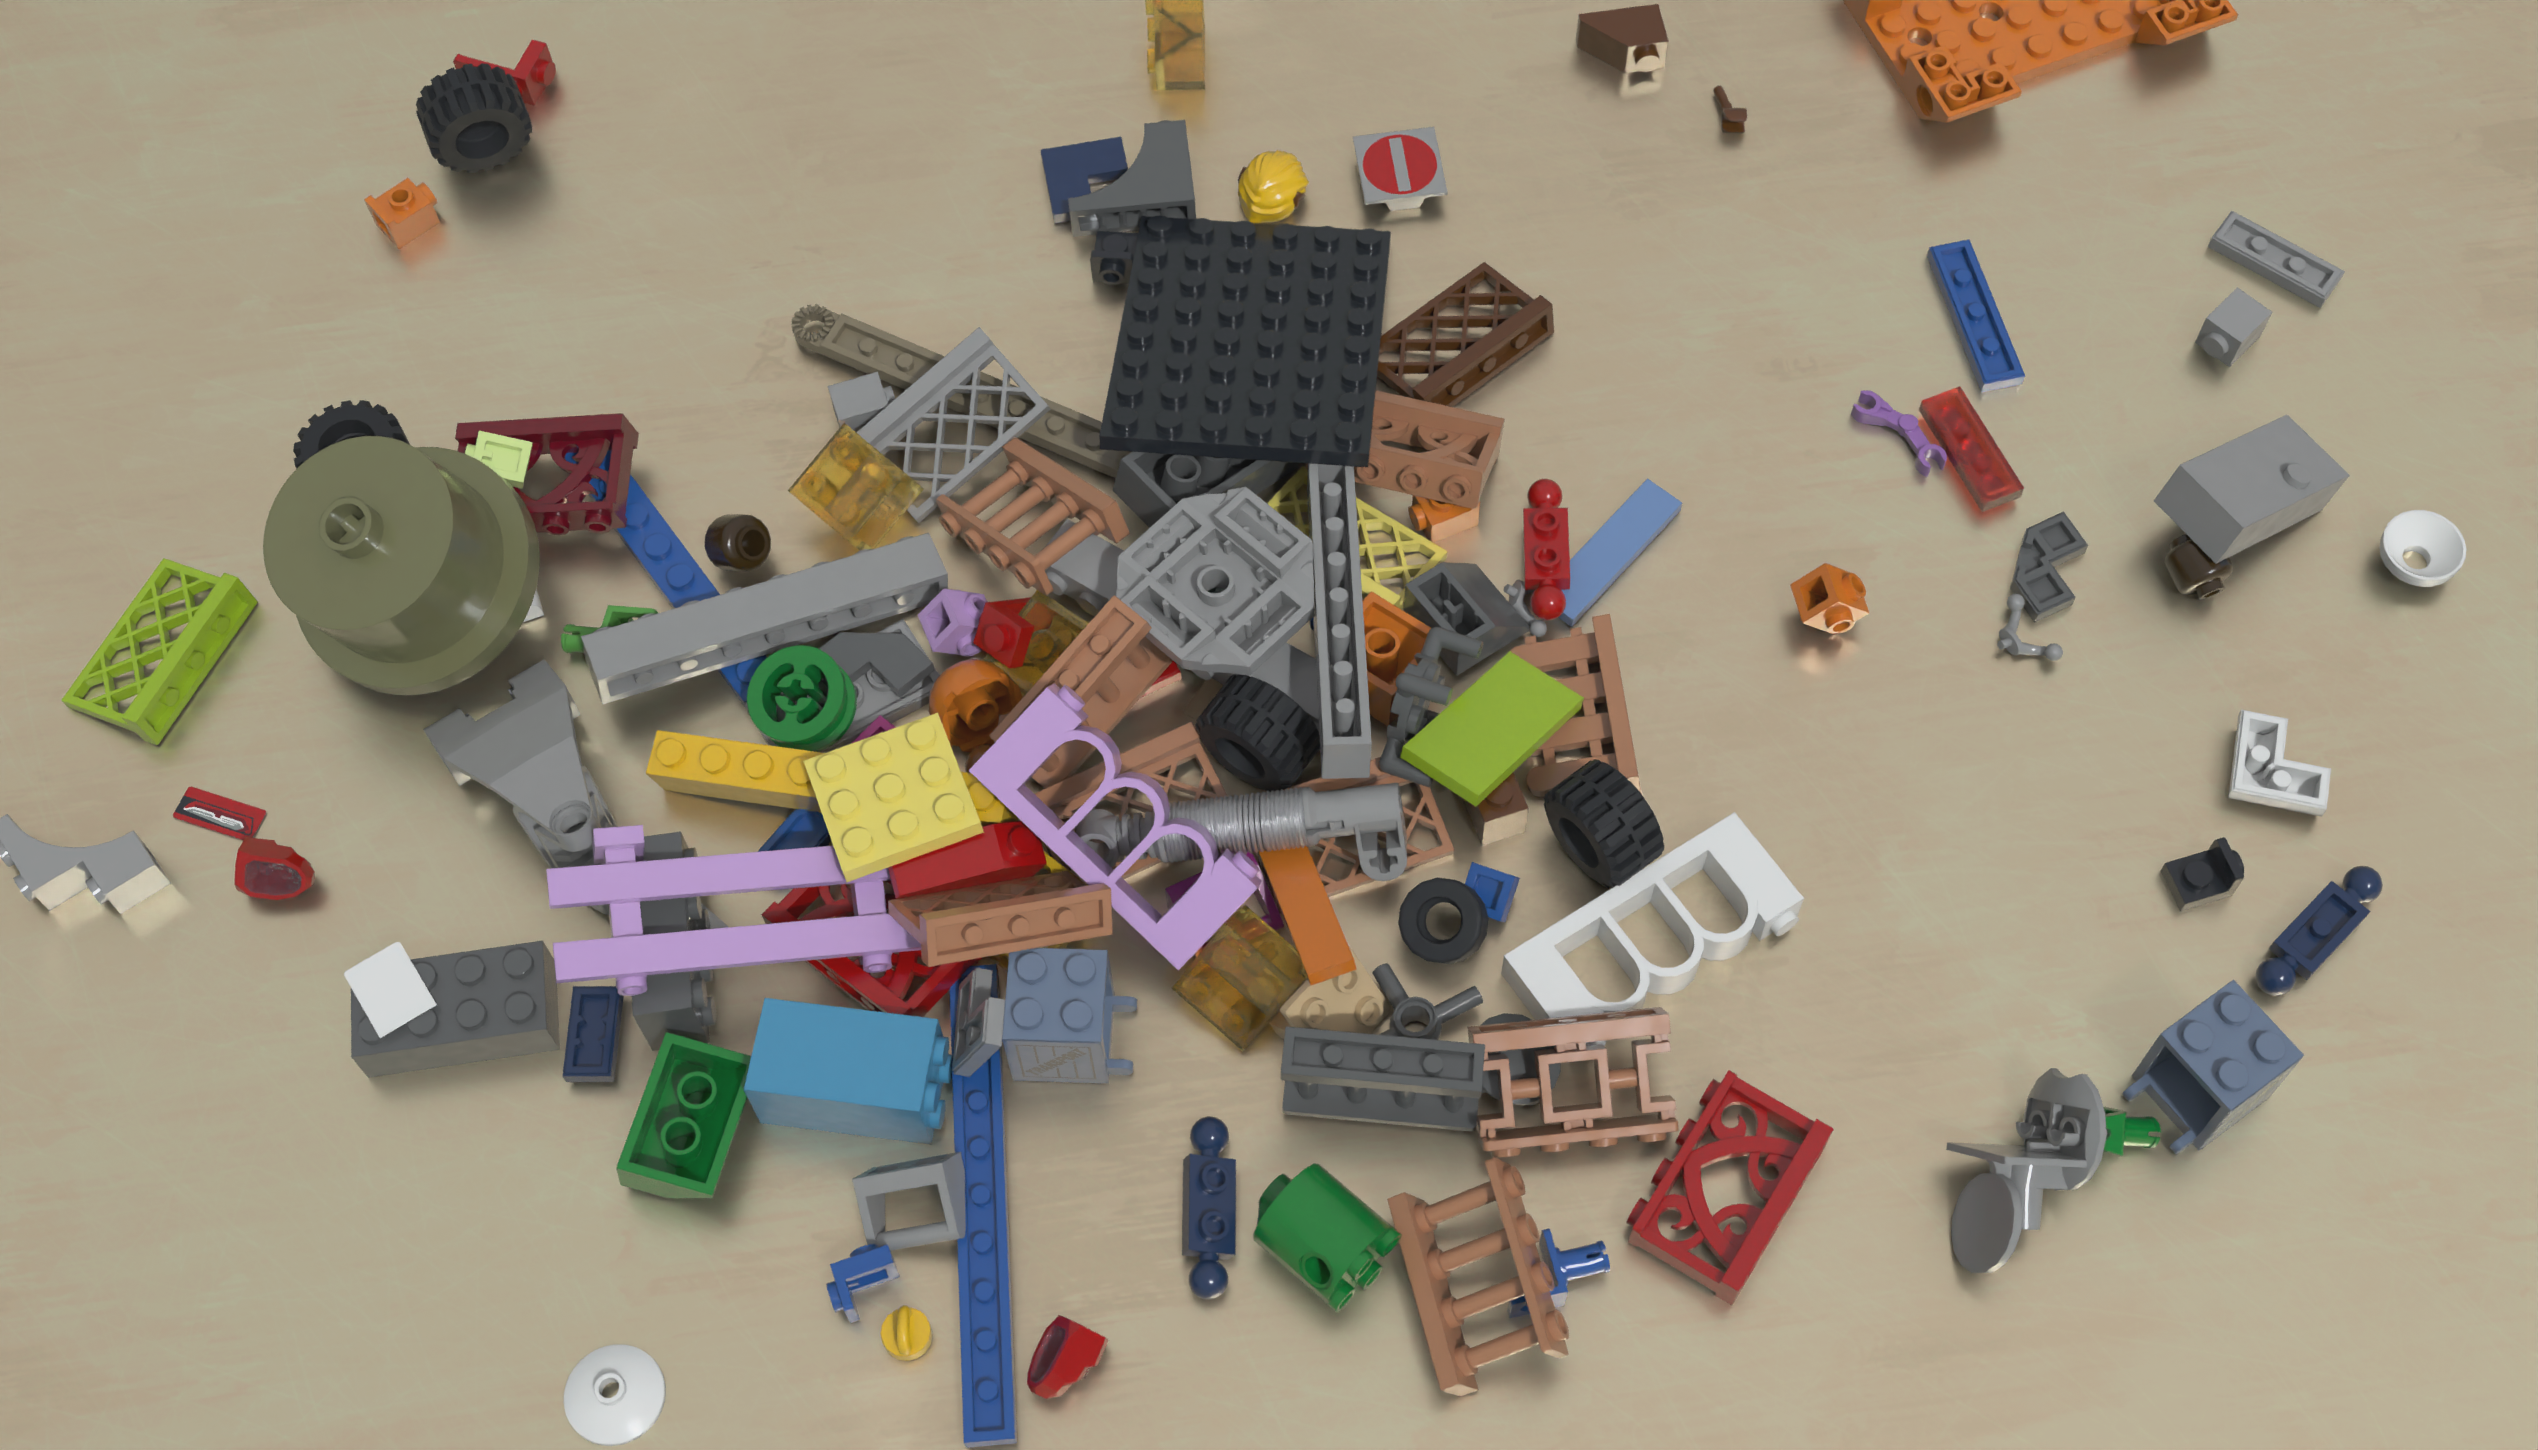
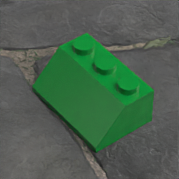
M666 1032L616 1167L620 1185L665 1198H713L747 1101L744 1086L751 1056Z

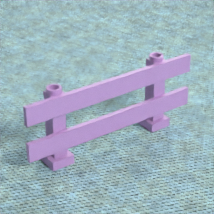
M643 825L593 829L594 864L602 865L546 869L550 909L608 904L611 938L553 943L556 984L615 978L618 994L633 996L648 990L647 975L860 956V963L863 965V970L867 973H878L892 968V953L921 950V944L887 913L883 881L891 880L888 868L846 882L834 846L643 861L645 844ZM840 884L851 885L854 916L643 935L640 901Z

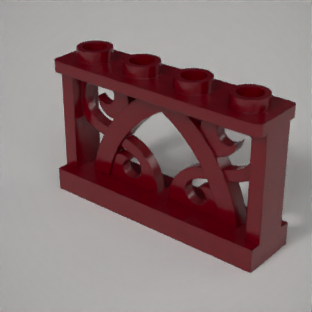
M623 413L457 423L455 439L459 442L458 452L465 454L467 444L476 445L479 431L533 442L527 471L535 465L541 454H551L554 462L563 471L570 474L555 489L536 501L525 495L517 487H513L528 508L537 533L546 532L552 535H566L569 531L578 530L607 533L611 529L626 528L627 518L625 514L633 449H637L639 433ZM607 451H611L609 472L599 468ZM578 452L577 455L572 457L575 461L579 462L578 464L565 460L566 453ZM592 478L602 480L607 484L606 497L603 501L583 502V499L589 494H594L598 497L596 489L589 484Z

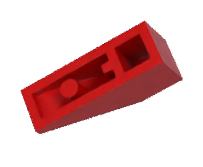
M1022 821L983 826L984 833L888 867L895 897L900 899L1032 877L1047 864L1041 840Z

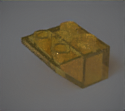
M843 423L788 491L850 544L859 550L876 548L924 488L847 424Z
M1244 905L1222 925L1172 989L1244 1052L1280 1012L1284 1003L1308 978L1297 950L1249 907Z

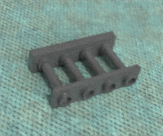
M1286 1026L1281 1065V1080L1285 1081L1282 1111L1286 1115L1473 1132L1477 1126L1478 1101L1482 1093L1485 1044Z

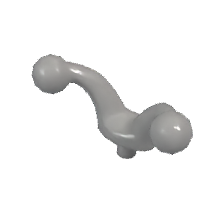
M1516 580L1513 586L1507 584L1503 591L1509 594V603L1530 626V633L1533 636L1542 637L1547 631L1546 624L1542 620H1536L1524 602L1525 594L1532 593L1535 590H1525V582L1521 580Z
M2020 594L2010 595L2006 604L2011 610V615L2007 625L1999 631L2000 641L1997 643L1998 648L2001 650L2006 648L2012 655L2046 656L2050 661L2059 660L2062 657L2063 650L2058 644L2053 643L2046 647L2021 642L2016 631L2025 600Z

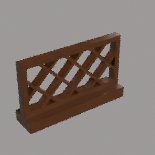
M1483 262L1381 336L1380 354L1384 351H1400L1399 362L1379 361L1377 377L1401 396L1454 407L1554 333L1552 303L1542 295L1533 299L1486 262ZM1484 279L1495 287V293H1471V289ZM1464 305L1463 316H1440V311L1447 306ZM1470 305H1494L1493 315L1469 316ZM1500 305H1519L1522 307L1514 315H1499ZM1492 327V331L1482 338H1468V328ZM1417 328H1432L1431 339H1408V334ZM1462 328V338L1438 339V329ZM1461 350L1460 354L1450 361L1436 362L1437 351ZM1407 351H1430V361L1406 362ZM1405 374H1428L1426 379L1413 388L1404 381Z

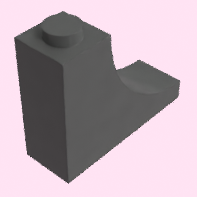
M1164 120L1144 124V139L1141 150L1132 166L1120 178L1096 192L1068 198L1073 237L1096 235L1097 231H1138L1142 216L1196 219L1195 196L1185 120Z

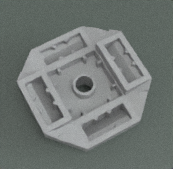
M1247 487L1231 489L1223 494H1204L1183 498L1118 556L1116 597L1149 623L1152 629L1145 637L1181 668L1251 675L1315 616L1313 543L1307 535ZM1213 588H1223V589H1225L1224 591H1222V592H1220V593H1210V592H1208L1209 590H1211V589H1213Z

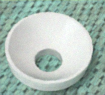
M2410 510L2395 516L2387 524L2380 539L2379 547L2381 558L2393 575L2408 584L2420 587H2433L2450 580L2462 567L2466 559L2467 550L2461 532L2451 521L2437 513L2426 510ZM2413 551L2421 554L2426 560L2427 567L2424 569L2409 567L2403 560V553Z

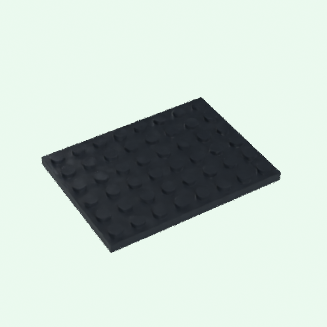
M1142 216L1099 435L1100 449L1369 467L1391 231L1344 229L1332 226H1295L1288 223L1263 224L1251 223L1249 221H1215L1205 218L1183 219L1168 218L1166 216Z

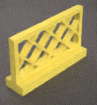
M1302 466L1267 504L1279 514L1293 513L1296 524L1294 526L1309 536V524L1303 525L1301 512H1308L1307 500H1298L1296 491L1303 484L1307 485L1308 471L1306 467ZM1356 497L1358 532H1360L1362 544L1359 545V555L1366 557L1368 569H1361L1362 601L1372 591L1402 610L1404 608L1405 584L1412 581L1410 577L1415 579L1441 562H1444L1448 551ZM1383 530L1391 535L1393 542L1370 544L1367 531ZM1419 551L1430 558L1426 564L1407 565L1404 553ZM1396 553L1399 566L1376 568L1373 555ZM1402 578L1404 589L1399 594H1396L1381 585L1380 580Z

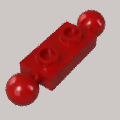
M1539 479L1530 486L1527 499L1531 508H1523L1525 590H1535L1530 599V606L1533 613L1542 620H1554L1562 615L1566 608V597L1562 590L1570 589L1568 508H1558L1562 502V490L1551 479Z

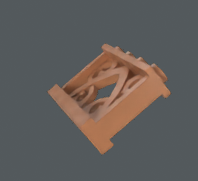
M1376 390L1369 467L1354 466L1355 482L1475 509L1479 504L1480 496L1493 464H1496L1499 457L1505 419ZM1380 441L1398 442L1425 448L1428 451L1422 453L1385 446Z

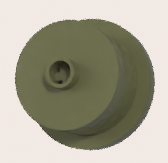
M362 436L337 442L320 450L301 464L287 479L277 494L266 521L263 539L264 563L269 581L283 604L296 614L300 628L315 653L328 666L346 678L365 688L391 695L411 696L441 691L461 683L484 669L508 646L520 629L533 602L539 576L540 552L535 524L524 501L505 479L479 460L467 454L439 447L415 448L403 441L382 436Z

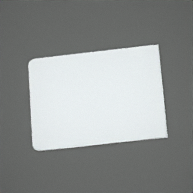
M400 942L391 944L346 970L344 973L347 982L380 1038L437 1005Z

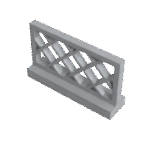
M978 327L849 438L847 442L913 518L920 523L938 507L936 498L942 494L949 498L1000 454L1005 444L1013 438H1018L1051 409L998 350L983 330ZM995 359L1004 369L1002 386H979L981 371ZM1010 377L1019 387H1010ZM972 379V385H966ZM955 393H971L969 415L947 414L948 399ZM979 394L1001 395L1000 416L977 415ZM1009 395L1028 396L1036 405L1023 417H1007ZM939 408V414L933 413ZM923 421L938 422L936 443H914L915 428ZM946 422L968 423L966 445L944 444ZM976 423L999 424L997 440L990 446L974 445ZM1006 425H1013L1006 431ZM906 436V442H899ZM890 449L905 450L903 472L884 471L876 461ZM913 450L935 451L933 473L911 472ZM943 452L966 453L964 468L957 474H941ZM973 453H980L975 459H973ZM892 479L902 480L901 489ZM910 480L932 481L931 497L917 508L908 498ZM940 482H947L940 488Z

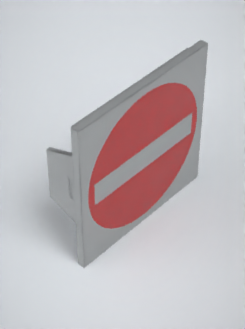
M1434 127L1353 136L1365 205L1386 203L1390 211L1420 208L1425 198L1448 194Z

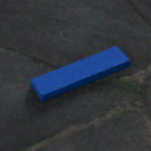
M1970 239L1929 247L1927 253L1928 261L1981 393L2022 385L2025 378L2024 371Z

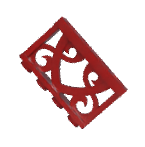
M891 880L883 881L887 913H889L888 900L896 899ZM842 884L841 893L844 899L837 901L831 896V885L793 888L778 904L774 901L761 915L766 924L854 916L851 888L847 887L846 884ZM821 895L825 905L797 919ZM921 950L899 952V955L892 953L891 961L892 965L896 966L895 972L890 968L881 978H874L871 976V973L864 971L863 965L860 963V957L854 962L848 957L808 960L805 962L869 1011L924 1017L949 991L950 987L962 977L961 975L974 963L977 964L982 958L928 967L917 963L918 957L922 958ZM914 975L927 979L906 1002L903 1001Z
M1728 1070L1721 1083L1713 1079L1708 1085L1699 1102V1105L1705 1107V1110L1697 1122L1691 1118L1687 1120L1675 1141V1144L1681 1147L1673 1162L1666 1157L1663 1159L1651 1180V1184L1657 1187L1649 1201L1643 1198L1638 1200L1626 1224L1633 1227L1628 1240L1630 1244L1635 1247L1639 1246L1716 1292V1297L1732 1306L1825 1149L1834 1128L1818 1119L1814 1122L1737 1077V1074ZM1731 1105H1743L1751 1110L1757 1123L1755 1136H1745L1746 1123L1739 1114L1738 1125L1733 1128L1726 1127L1721 1120L1722 1112ZM1768 1121L1803 1140L1802 1144L1786 1139L1765 1136ZM1708 1129H1710L1711 1134L1717 1141L1697 1149ZM1749 1156L1747 1162L1748 1179L1756 1194L1767 1202L1765 1207L1761 1209L1749 1204H1733L1722 1208L1712 1216L1702 1188L1701 1169L1722 1160ZM1759 1156L1767 1157L1763 1169L1766 1166H1773L1778 1170V1177L1776 1179L1765 1180L1759 1175ZM1682 1174L1685 1196L1670 1194ZM1666 1210H1675L1679 1213L1681 1219L1677 1224L1671 1225V1228L1683 1230L1694 1222L1697 1232L1686 1240L1671 1241L1665 1238L1659 1231L1658 1218ZM1731 1217H1739L1745 1222L1746 1231L1743 1234H1735L1731 1231L1730 1224H1728L1722 1233L1718 1226ZM1704 1241L1717 1259L1728 1268L1726 1273L1689 1251L1695 1249Z

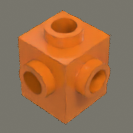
M1824 563L1790 584L1802 622L1806 625L1831 634H1839L1850 630L1857 620L1869 614L1864 598L1866 595L1865 586L1854 573Z

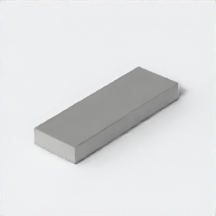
M2234 211L2230 212L2208 244V247L2319 308L2325 303L2345 272Z

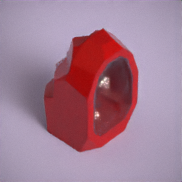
M245 837L240 845L235 864L234 884L237 891L250 897L281 900L296 897L314 885L315 872L311 863L298 855L292 847L277 845L275 840Z
M1059 1315L1045 1329L1033 1353L1027 1375V1385L1030 1391L1045 1399L1063 1396L1073 1383L1086 1377L1091 1367L1098 1366L1109 1339Z

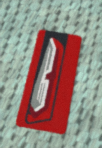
M192 786L188 787L173 813V817L241 840H244L245 837L253 838L266 815V811Z

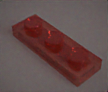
M1960 386L1921 401L1919 412L1941 447L1945 450L1947 457L1982 512L2021 497L2024 490L2022 483Z

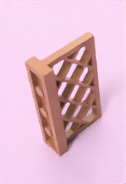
M1192 721L1120 754L1122 762L1120 774L1126 772L1146 774L1164 786L1163 790L1166 794H1168L1169 788L1195 796V801L1197 799L1200 800V798L1210 799L1212 797L1215 799V797L1220 798L1222 796L1224 798L1227 796L1200 744V736ZM1193 758L1196 759L1203 773L1198 788L1173 780L1178 765ZM1105 762L1035 793V795L1061 820H1069L1101 785L1105 776ZM1167 770H1170L1167 778L1159 775ZM1206 781L1213 793L1203 790ZM1131 787L1113 789L1101 800H1108L1122 805L1119 813L1120 821H1122V815L1126 814L1128 807L1145 813L1154 809L1151 805L1131 799L1135 788ZM1128 789L1126 797L1118 795V793ZM1044 843L1049 855L1067 870L1071 871V868ZM1147 855L1146 859H1138L1121 877L1126 879L1162 861ZM1116 862L1112 868L1115 869L1121 862Z
M1378 757L1370 762L1369 778L1322 779V777L1290 788L1294 790L1300 787H1310L1315 792L1390 783H1399L1400 787L1412 782L1383 772L1379 767L1381 757ZM1417 783L1416 786L1422 799L1416 811L1413 812L1403 807L1404 817L1411 820L1406 831L1407 841L1415 824L1419 823L1435 831L1440 846L1423 851L1407 843V853L1412 856L1407 857V867L1405 870L1452 855L1455 851L1430 787ZM1424 806L1429 818L1420 815ZM1377 832L1378 840L1386 843V833ZM1337 837L1330 838L1328 842L1321 839L1315 845L1324 849L1316 869L1322 883L1325 885L1324 888L1328 897L1377 881L1368 877L1364 872L1356 875L1359 866H1361L1359 855L1334 845ZM1256 853L1261 864L1262 870L1264 872L1265 878L1267 880L1268 886L1270 888L1271 894L1273 896L1274 902L1276 904V907L1279 911V914H1281L1282 912L1280 910L1279 904L1277 902V899L1275 897V894L1273 892V889L1271 887V884L1269 882V879L1267 877L1259 854ZM1329 853L1354 863L1348 878L1335 881L1320 874Z
M1069 871L888 900L889 915L921 944L922 961L928 967L1112 935L1111 888L1104 883L1087 886Z

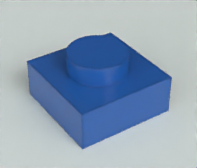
M1472 862L1465 885L1474 889L1483 900L1489 918L1505 923L1520 878Z

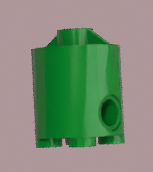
M1316 1163L1302 1170L1293 1179H1290L1285 1174H1281L1272 1181L1258 1201V1222L1253 1234L1254 1241L1335 1312H1339L1350 1301L1357 1285L1365 1290L1375 1281L1383 1269V1266L1377 1261L1380 1257L1388 1255L1402 1237L1401 1233L1320 1164Z

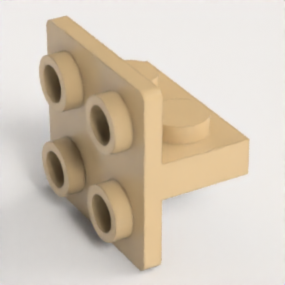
M1349 946L1357 970L1312 986L1307 979L1284 1003L1280 1013L1269 1024L1276 1034L1283 1039L1286 1026L1370 1034L1391 1012V1006Z

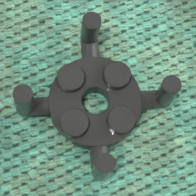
M1433 627L1429 630L1421 653L1414 655L1418 666L1409 663L1404 673L1399 674L1395 680L1397 691L1391 712L1398 714L1399 717L1397 727L1391 725L1387 727L1388 740L1379 761V767L1383 772L1426 787L1431 786L1433 778L1404 759H1401L1403 746L1440 714L1428 710L1430 701L1447 706L1451 699L1453 688L1445 686V677L1439 675L1441 665H1438L1437 660L1441 649L1445 648L1478 659L1483 648V641L1441 627Z

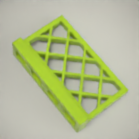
M163 558L61 701L71 709L136 732L144 741L158 746L258 601L236 576L223 573L221 577ZM171 575L181 578V587L162 594L161 589ZM212 588L203 603L196 606L194 595ZM185 599L187 610L166 618L164 607ZM155 611L157 622L139 629L136 628L137 622L143 615ZM188 623L179 637L174 641H170L169 630ZM156 635L160 636L161 646L141 653L139 642ZM130 646L131 658L111 665L110 660L116 651ZM162 659L152 675L145 678L143 666ZM134 670L135 682L115 690L113 678ZM104 682L105 694L88 701L83 699L92 686ZM137 695L124 714L119 713L117 702Z

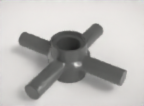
M1388 963L1378 966L1372 973L1395 1010L1390 1018V1029L1379 1035L1438 1040L1443 1023L1483 1003L1479 990L1476 986H1473L1433 1006L1431 1002L1424 998L1409 997ZM1413 1021L1422 1022L1427 1026L1419 1032H1411L1404 1028L1406 1024Z

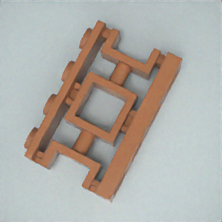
M1661 1007L1467 1027L1469 1043L1485 1044L1483 1071L1497 1070L1501 1113L1477 1115L1479 1144L1483 1151H1491L1493 1157L1516 1156L1521 1154V1148L1540 1146V1151L1559 1152L1568 1150L1570 1148L1569 1143L1588 1141L1589 1146L1607 1147L1618 1144L1619 1137L1637 1136V1140L1641 1142H1655L1666 1139L1667 1132L1679 1131L1678 1120L1675 1118V1099L1671 1095L1650 1097L1646 1054L1671 1052L1670 1041H1668V1034H1671L1669 1014ZM1651 1036V1039L1631 1041L1632 1068L1608 1070L1606 1047L1603 1044L1586 1045V1042ZM1554 1046V1049L1534 1051L1536 1078L1511 1080L1509 1058L1506 1054L1488 1056V1052ZM1594 1060L1598 1103L1553 1107L1549 1064ZM1635 1087L1638 1110L1641 1113L1658 1112V1114L1593 1121L1594 1118L1613 1117L1611 1089ZM1539 1097L1540 1118L1544 1124L1561 1122V1124L1495 1131L1498 1128L1515 1127L1513 1100Z

